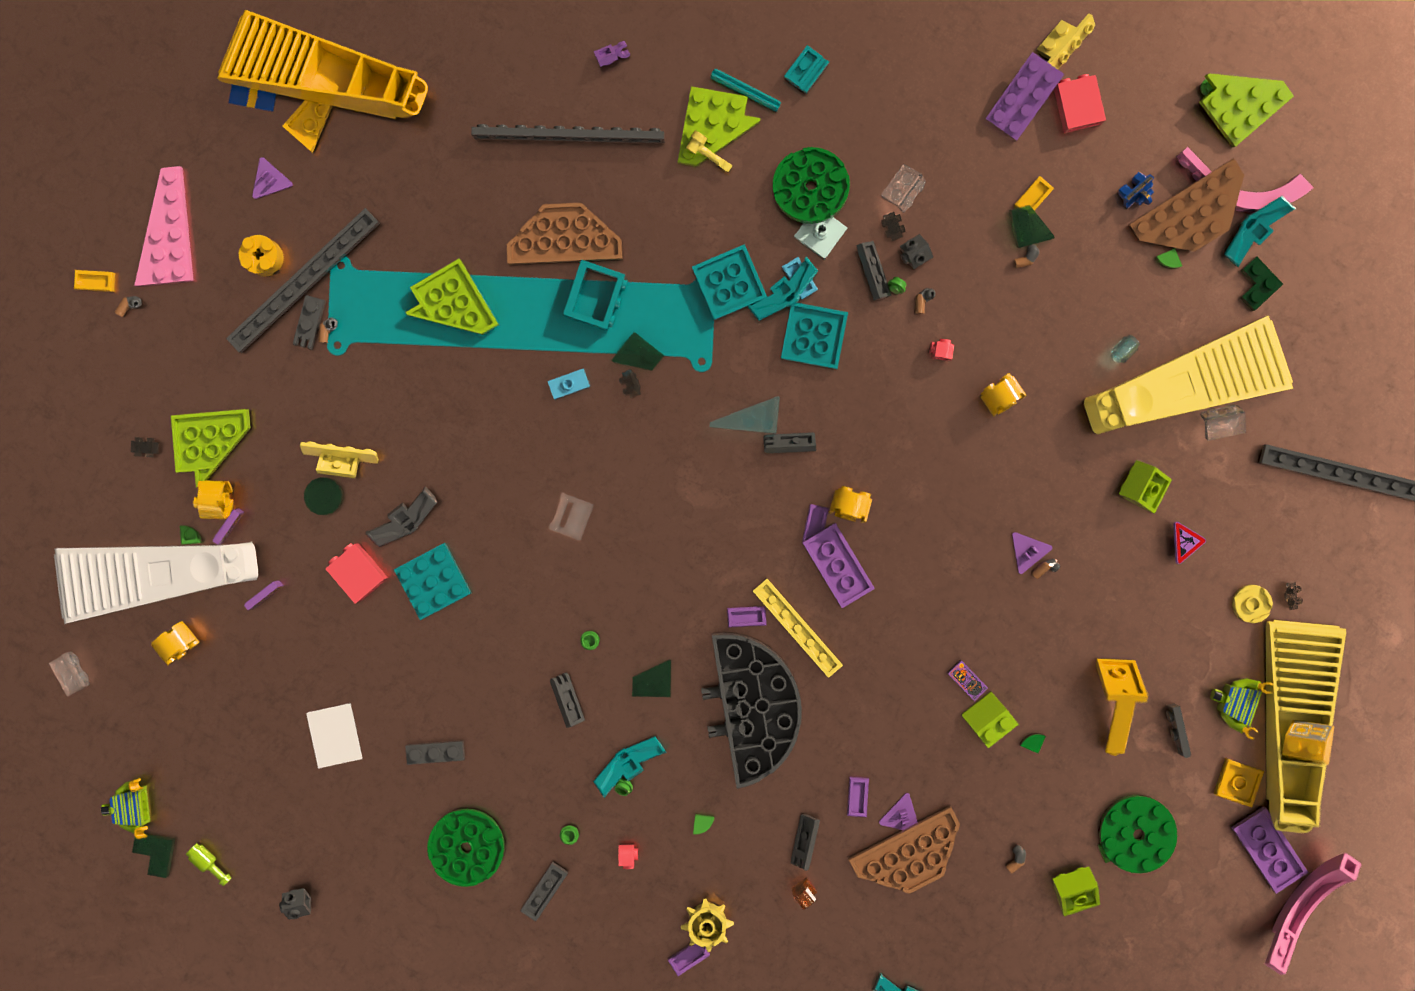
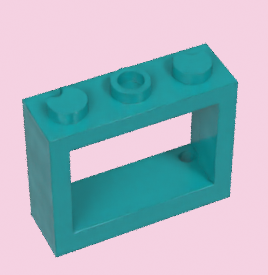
M581 260L563 315L608 331L609 327H613L616 319L613 316L614 311L619 309L622 301L619 298L620 293L625 291L628 280H625L626 275ZM588 269L617 279L603 322L574 312Z

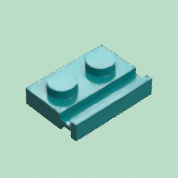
M807 45L784 75V78L807 94L830 61L824 59L822 55Z

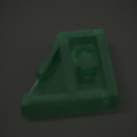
M1030 205L1010 209L1018 248L1055 238Z
M633 332L611 361L617 364L653 371L664 355L637 333Z
M671 659L633 676L632 696L671 697Z

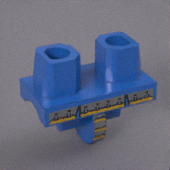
M1138 172L1132 178V183L1136 185L1135 188L1131 189L1128 185H1124L1119 189L1118 194L1124 200V207L1128 209L1135 202L1139 206L1143 202L1147 205L1152 203L1150 196L1154 193L1151 189L1154 177L1151 174L1146 177Z

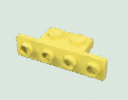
M1088 13L1077 27L1061 20L1037 48L1038 54L1049 59L1047 62L1056 69H1059L1068 61L1069 56L1074 50L1079 48L1086 36L1093 31L1095 27L1093 16Z
M315 442L300 443L303 454L319 456L316 468L318 474L355 478L359 462L378 464L379 461L377 453L371 449L360 450L350 446L344 448L336 447L332 444L321 445Z

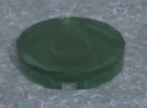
M322 477L314 479L307 485L304 491L305 504L315 514L329 515L339 509L342 504L343 491L341 486L333 479Z

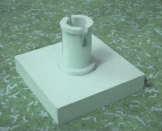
M834 217L820 223H803L794 235V238L825 260L845 233L847 227Z

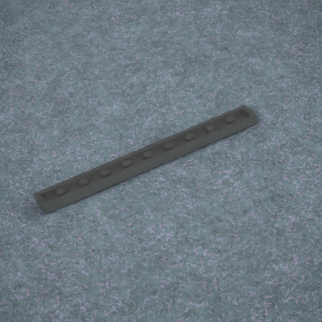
M478 124L477 127H472L471 135L474 139L665 143L664 131H661L659 128H650L649 131H642L641 128L622 130L620 127H612L611 130H603L602 127H592L591 130L584 129L581 126H574L573 129L554 126L553 129H547L541 125L534 126V128H527L525 125H516L515 128H508L507 125L489 127L486 124Z
M366 208L363 209L226 339L239 353H242L380 224L378 220Z
M1267 444L1263 445L1260 464L1415 501L1414 480Z

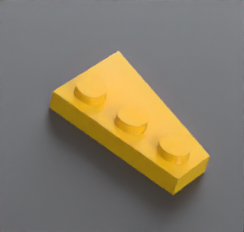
M321 83L318 85V86H320V87L326 89ZM305 100L283 124V127L313 153L332 106Z

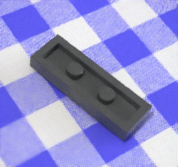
M874 241L856 245L874 300L891 296Z
M464 740L407 744L405 746L407 765L465 760Z
M552 862L520 911L534 921H537L567 876L568 871Z

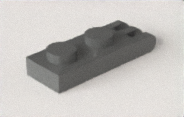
M305 295L293 345L298 346L300 339H302L300 347L305 348L307 341H309L308 349H313L326 303L325 300Z
M815 432L763 436L765 453L816 451Z
M565 672L562 675L556 676V678L550 679L566 728L585 721L569 674Z
M1175 703L1167 705L1168 711H1166V716L1172 725V730H1170L1172 740L1176 743L1178 753L1185 758H1189L1191 751L1181 707Z
M801 814L791 864L807 871L810 868L820 820L807 814Z

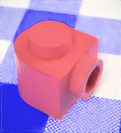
M940 339L937 342H931L929 353H932L931 359L952 361L954 344H951V340Z
M619 845V866H623V869H633L634 860H638V848L634 849V845Z

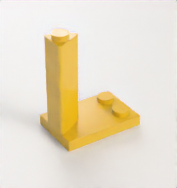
M1097 659L1096 667L1106 700L1116 701L1105 752L1112 756H1117L1118 754L1125 753L1136 702H1147L1148 695L1135 660Z

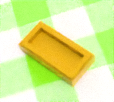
M1039 176L1014 204V207L1026 218H1029L1054 188Z
M75 270V290L114 292V272Z

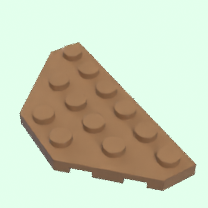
M1233 158L1129 225L1140 241L1195 252L1229 231L1244 179V173L1235 158Z
M582 203L543 204L538 212L520 229V232L507 243L508 265L580 262L581 260H623L622 239Z
M951 806L848 859L858 878L867 879L910 894L944 876L960 823Z

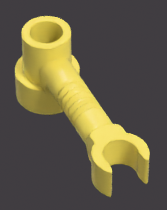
M695 130L686 148L694 154L697 151L724 171L729 172L732 165L704 146L707 138Z

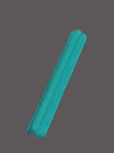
M714 69L711 73L712 80L744 96H748V98L775 112L778 111L781 105L779 100L718 69Z

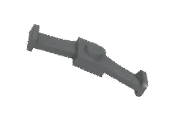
M424 487L409 508L401 503L388 513L390 522L366 531L365 535L377 547H381L403 536L412 534L437 504L435 496L427 487Z

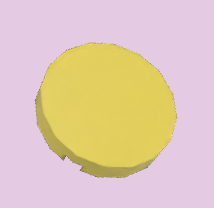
M1257 585L1241 587L1233 596L1232 601L1233 611L1236 616L1249 623L1262 622L1269 616L1273 606L1272 598L1268 591Z

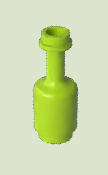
M196 843L185 854L189 857L188 860L201 872L210 871L219 879V885L224 886L232 878L229 876V873L225 875L215 865L216 857L203 845L200 846Z

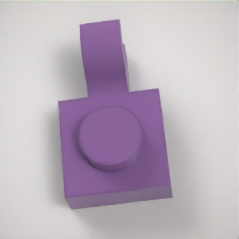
M621 41L613 47L610 44L594 51L600 67L612 64L613 61L618 60L617 56L621 58L630 56L628 50L621 51L627 47L625 41Z

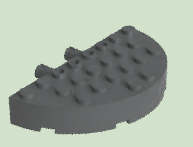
M712 633L719 684L715 687L701 688V692L703 694V701L719 697L722 699L726 722L721 725L707 726L709 738L725 735L728 737L736 788L738 789L761 781V779L772 774L787 759L796 743L801 726V699L790 669L771 648L745 635Z

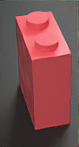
M1089 74L1078 76L1076 80L1070 81V78L1059 81V84L1054 88V93L1064 133L1102 125L1106 121L1096 75L1089 76Z
M350 543L342 550L344 553L340 557L335 556L328 562L329 566L326 570L349 598L357 604L386 581L388 577L359 543L354 545Z

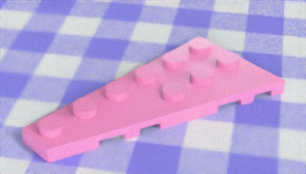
M180 166L161 168L135 280L134 286L136 287L194 281L183 168Z

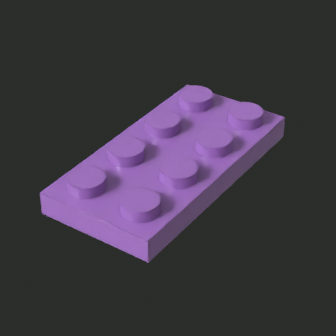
M1032 52L986 119L1015 140H1018L1064 76V73Z
M836 523L831 524L802 542L841 608L875 589Z
M1265 807L1260 808L1231 827L1273 892H1280L1309 873L1282 831L1274 828L1270 813Z

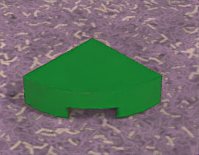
M1038 733L1030 735L1021 741L1020 746L1039 754L1046 736Z

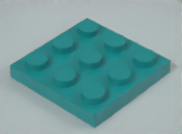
M745 244L692 266L714 321L767 297Z
M802 303L794 304L790 307L781 359L837 370L848 312Z
M446 543L394 569L420 620L472 593Z

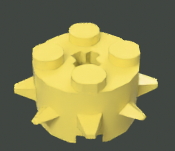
M703 899V903L694 909L687 907L689 922L681 925V929L689 932L691 938L690 946L694 944L701 947L705 946L707 951L711 952L712 946H716L720 942L728 943L725 936L726 929L734 925V922L726 919L723 912L724 904L718 907L715 904L709 903L707 899ZM704 923H710L711 926L707 925L704 927Z

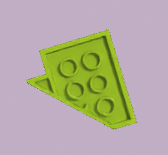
M1209 73L1204 77L1213 90L1200 100L1199 103L1232 147H1236L1292 99L1294 95L1284 81Z
M691 86L678 164L697 167L708 159L697 151L694 154L686 148L695 130L707 138L704 146L716 154L759 124L760 118L745 115L748 96Z
M460 258L410 287L419 305L406 312L409 316L482 335L499 326Z
M249 409L172 415L171 425L175 472L195 471L196 487H198L199 481H207L250 430Z

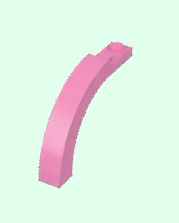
M1188 147L1176 156L1179 159V163L1193 173L1192 176L1196 181L1212 172ZM1299 174L1284 186L1272 191L1255 193L1240 190L1235 211L1255 213L1280 196H1283L1292 203L1307 194L1314 187Z
M1343 853L1320 865L1302 881L1284 905L1274 924L1272 932L1275 933L1265 961L1267 966L1280 975L1286 974L1299 934L1311 913L1335 889L1355 881L1361 863L1348 854Z

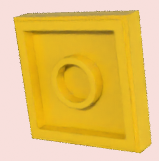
M1225 758L1214 795L1252 808L1264 771Z

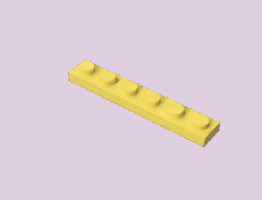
M767 578L753 590L756 596L828 678L843 666Z

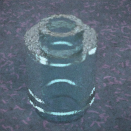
M1132 335L1123 337L1111 349V357L1117 363H1126L1137 352L1140 343Z

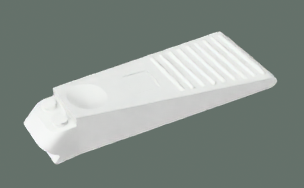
M252 542L232 545L54 548L59 600L64 624L232 583L253 581L258 578L256 551Z

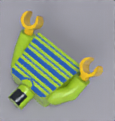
M1248 678L1236 680L1231 685L1225 684L1223 691L1213 689L1210 699L1219 702L1217 710L1221 712L1222 719L1230 728L1242 734L1245 733L1249 739L1254 740L1253 737L1249 736V732L1254 730L1258 733V730L1253 727L1247 728V726L1252 724L1262 692L1265 694L1272 693L1265 690V685L1273 686V683L1265 682L1262 684L1260 681Z
M141 778L125 782L116 790L115 795L110 797V804H103L101 806V814L103 816L111 815L113 824H117L120 828L133 833L136 839L147 838L144 830H147L148 826L143 825L150 822L147 787L139 786L138 782Z

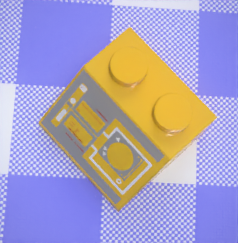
M1293 720L1285 735L1282 755L1289 759L1329 765L1334 726Z

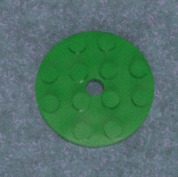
M806 147L803 150L790 153L780 162L774 173L773 194L777 205L784 214L801 223H820L834 217L843 208L849 195L850 178L844 163L835 154L822 148ZM809 181H813L817 184V187L808 190L806 184Z
M1140 795L1123 797L1114 802L1105 811L1101 819L1099 841L1108 859L1122 870L1131 873L1154 871L1164 865L1175 850L1177 844L1175 820L1169 810L1153 798ZM1137 829H1141L1143 832L1141 839H1135L1133 836Z
M458 809L446 814L433 827L427 844L428 858L435 869L434 871L448 883L462 887L475 886L488 880L499 868L505 851L504 837L498 824L484 812L475 809ZM468 842L471 846V851L464 852L461 849V844Z

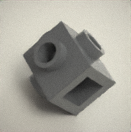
M920 234L900 246L903 253L900 256L906 265L909 263L913 269L933 258L928 242Z
M304 888L282 893V902L279 903L280 911L284 913L288 920L310 915L311 897Z

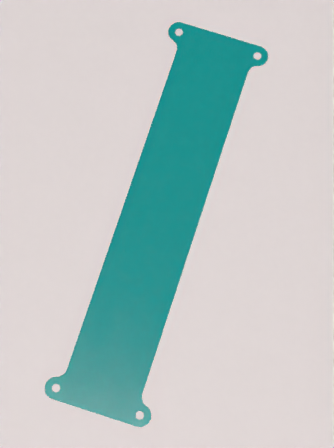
M346 256L339 261L345 264L343 269H339L336 264L330 270L328 318H335L338 321L336 329L328 334L327 348L331 354L336 356L344 354L350 344L362 342L675 356L688 358L693 368L699 372L709 370L712 365L714 319L697 279L690 284L628 282L625 291L620 293L619 298L622 301L619 309L614 311L613 316L616 319L613 327H609L608 331L563 315L574 279L470 275L499 326L482 335L406 314L408 310L419 305L410 287L433 273L357 270ZM584 280L574 312L603 322L617 281ZM337 341L341 343L339 349L334 348V343ZM699 358L705 359L704 365H699Z

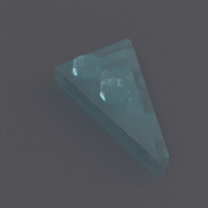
M774 397L710 422L709 427L776 434L780 397Z

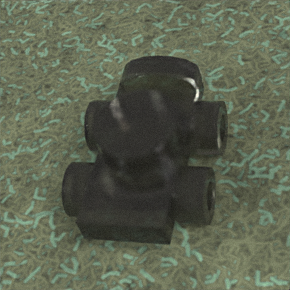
M895 212L883 215L884 219L881 220L883 228L887 227V231H885L886 237H891L892 241L903 238L902 233L906 232L904 225L899 226L898 222L902 221L900 214L895 215Z
M632 369L623 372V377L619 379V383L621 385L626 384L627 387L623 389V394L625 396L630 395V398L641 395L639 380L636 374L632 372Z
M135 437V441H131V452H134V456L142 457V453H145V457H153L154 454H159V442H154V438H146V442H144L143 438Z
M1287 582L1284 597L1289 605V610L1298 609V605L1302 604L1303 599L1297 597V593H1300L1302 588L1299 585L1296 586V582Z

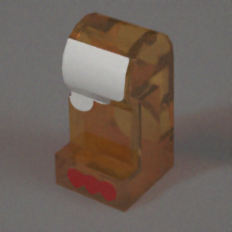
M807 877L791 888L793 897L798 901L802 909L810 907L816 901L814 895L817 894V890Z

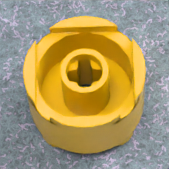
M253 235L246 237L242 241L239 249V260L241 265L249 272L258 276L268 277L282 267L284 254L275 241L263 235Z
M1010 373L1002 377L996 386L991 384L981 393V399L993 417L1017 404L1016 401L1018 399L1022 400L1027 396L1015 377L1011 376Z
M204 480L198 482V496L194 497L193 504L194 508H198L200 518L227 519L233 508V499H229V493H233L229 481Z
M845 486L836 489L829 513L835 512L836 517L853 522L858 518L861 519L860 523H866L872 503L871 494L862 491L858 494L852 492V488Z
M183 621L172 626L171 630L165 631L151 643L153 649L167 666L187 655L186 651L188 649L191 650L200 643Z

